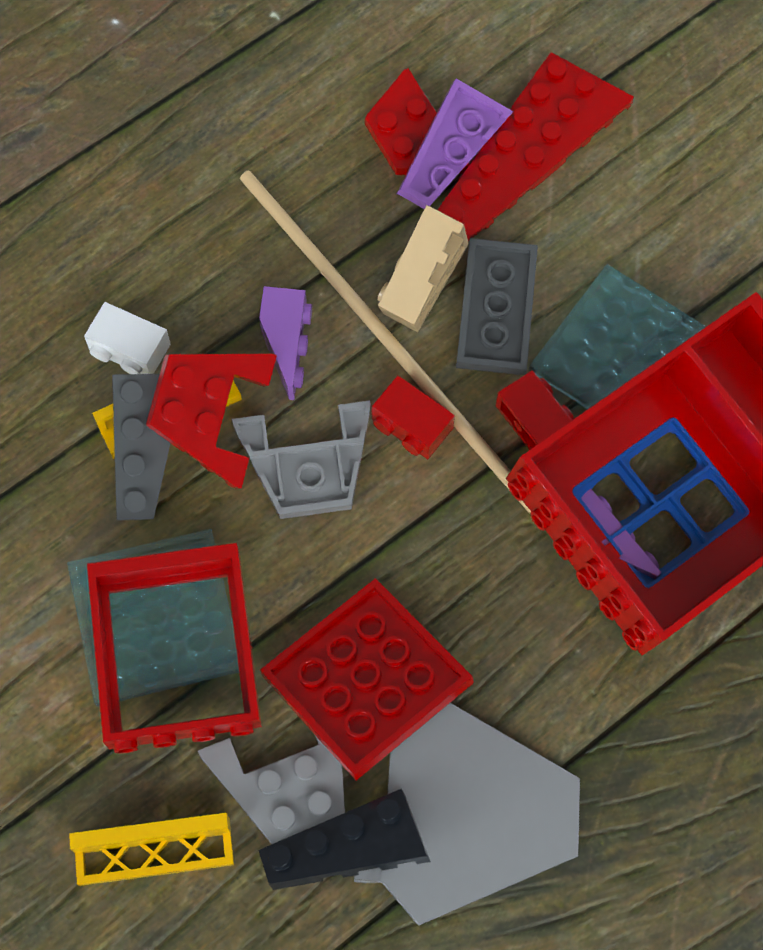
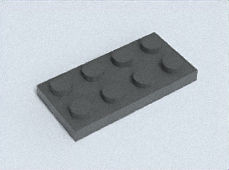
M470 238L456 368L517 375L526 374L538 245Z

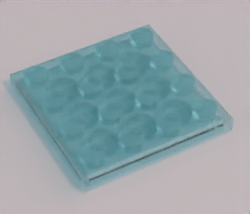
M607 264L532 361L529 371L533 370L539 378H544L550 385L589 409L706 326Z
M212 529L67 562L96 707L100 706L87 564L216 546ZM223 578L110 594L120 701L239 672L233 620Z

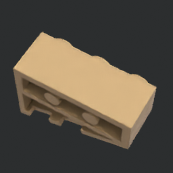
M426 205L403 254L396 263L390 282L384 284L378 295L377 300L380 301L378 306L382 314L416 332L420 330L469 244L463 223Z

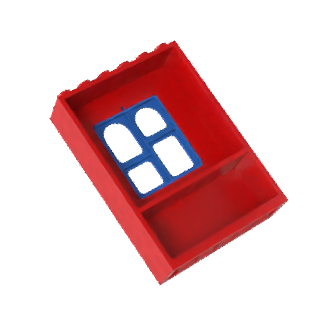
M757 292L520 456L506 477L511 494L518 501H523L531 511L530 516L534 524L540 530H545L554 541L553 547L562 559L569 560L577 571L576 577L585 589L592 590L600 601L599 607L608 619L615 620L623 631L622 637L626 644L632 650H638L641 655L662 643L763 566V299ZM673 433L693 456L697 465L692 471L666 490L655 495L640 480L629 462L630 459L665 434ZM614 473L622 479L639 501L640 507L629 517L619 521L623 527L610 536L581 497L599 481ZM705 479L711 480L734 509L731 517L710 532L702 531L680 502L682 495ZM661 511H667L689 537L691 544L688 549L660 568V576L653 579L637 571L633 565L619 559L623 552L614 542L613 538L624 530L631 535L633 531ZM607 538L609 543L604 546L602 541Z

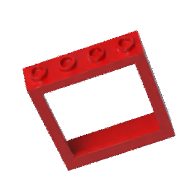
M237 543L87 564L103 743L109 750L114 749L115 753H130L137 751L138 745L153 743L155 748H164L176 745V740L191 737L193 742H205L215 739V734L230 732L231 736H245L254 733L253 728L262 727L241 558ZM228 577L244 713L123 730L110 594Z

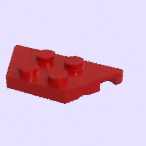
M409 68L403 70L365 116V126L396 175L407 174L437 114ZM468 163L459 174H463L470 164Z

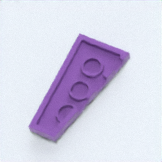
M456 78L452 82L397 194L425 209L426 205L430 206L513 111Z

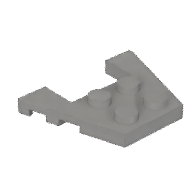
M370 400L338 405L343 439L269 449L264 415L232 419L234 430L280 519L352 509L371 412Z
M316 735L318 745L247 774H244L230 738L198 750L202 761L214 773L271 844L345 813L342 764Z

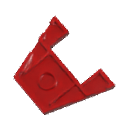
M272 353L165 355L146 426L182 452L192 456L205 469L221 477L230 487L242 489L250 458L217 448L216 442L234 377L263 387L269 386L277 355Z

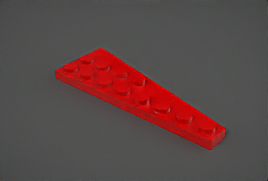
M550 52L510 108L513 113L484 144L437 210L463 223L469 241L470 238H473L481 230H486L494 223V219L507 208L510 210L516 205L517 200L530 189H535L554 173L577 149L587 145L591 138L603 127L607 128L613 123V119L622 111L628 110L633 103L634 96Z

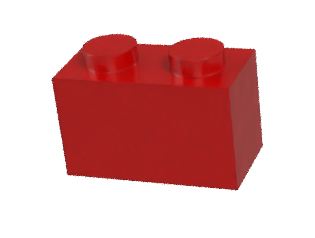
M533 370L503 388L497 394L496 408L529 450L574 419L569 408L565 405L560 406L553 397V390L544 378L539 379Z
M398 375L372 405V421L374 426L381 433L387 436L392 434L401 440L403 447L415 456L420 454L427 460L454 428L455 415Z

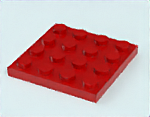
M376 578L260 669L265 680L356 781L474 683L473 676Z

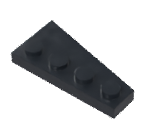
M402 788L258 850L268 883L273 890L322 882L323 878L342 875L343 878L359 875V871L380 868L381 871L398 868V864L414 861L416 864L431 862Z

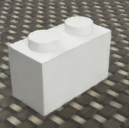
M104 302L84 335L92 356L103 362L111 360L118 363L129 374H154L171 345L167 329L107 302Z

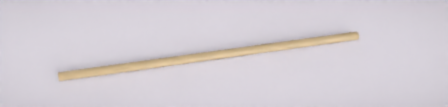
M244 172L240 177L243 184L424 393L455 415L454 427L508 488L509 482L506 480V477L511 470L252 172ZM519 501L530 514L531 511L523 501Z

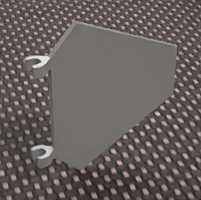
M449 703L390 752L387 795L402 788L431 862L416 864L414 861L398 864V868L381 871L380 868L359 871V875L354 876V882L382 883L414 922L420 926L578 857L580 778L454 704Z

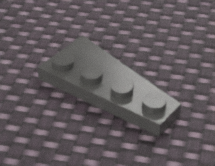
M160 374L112 375L116 520L154 519L170 447V442L146 426Z

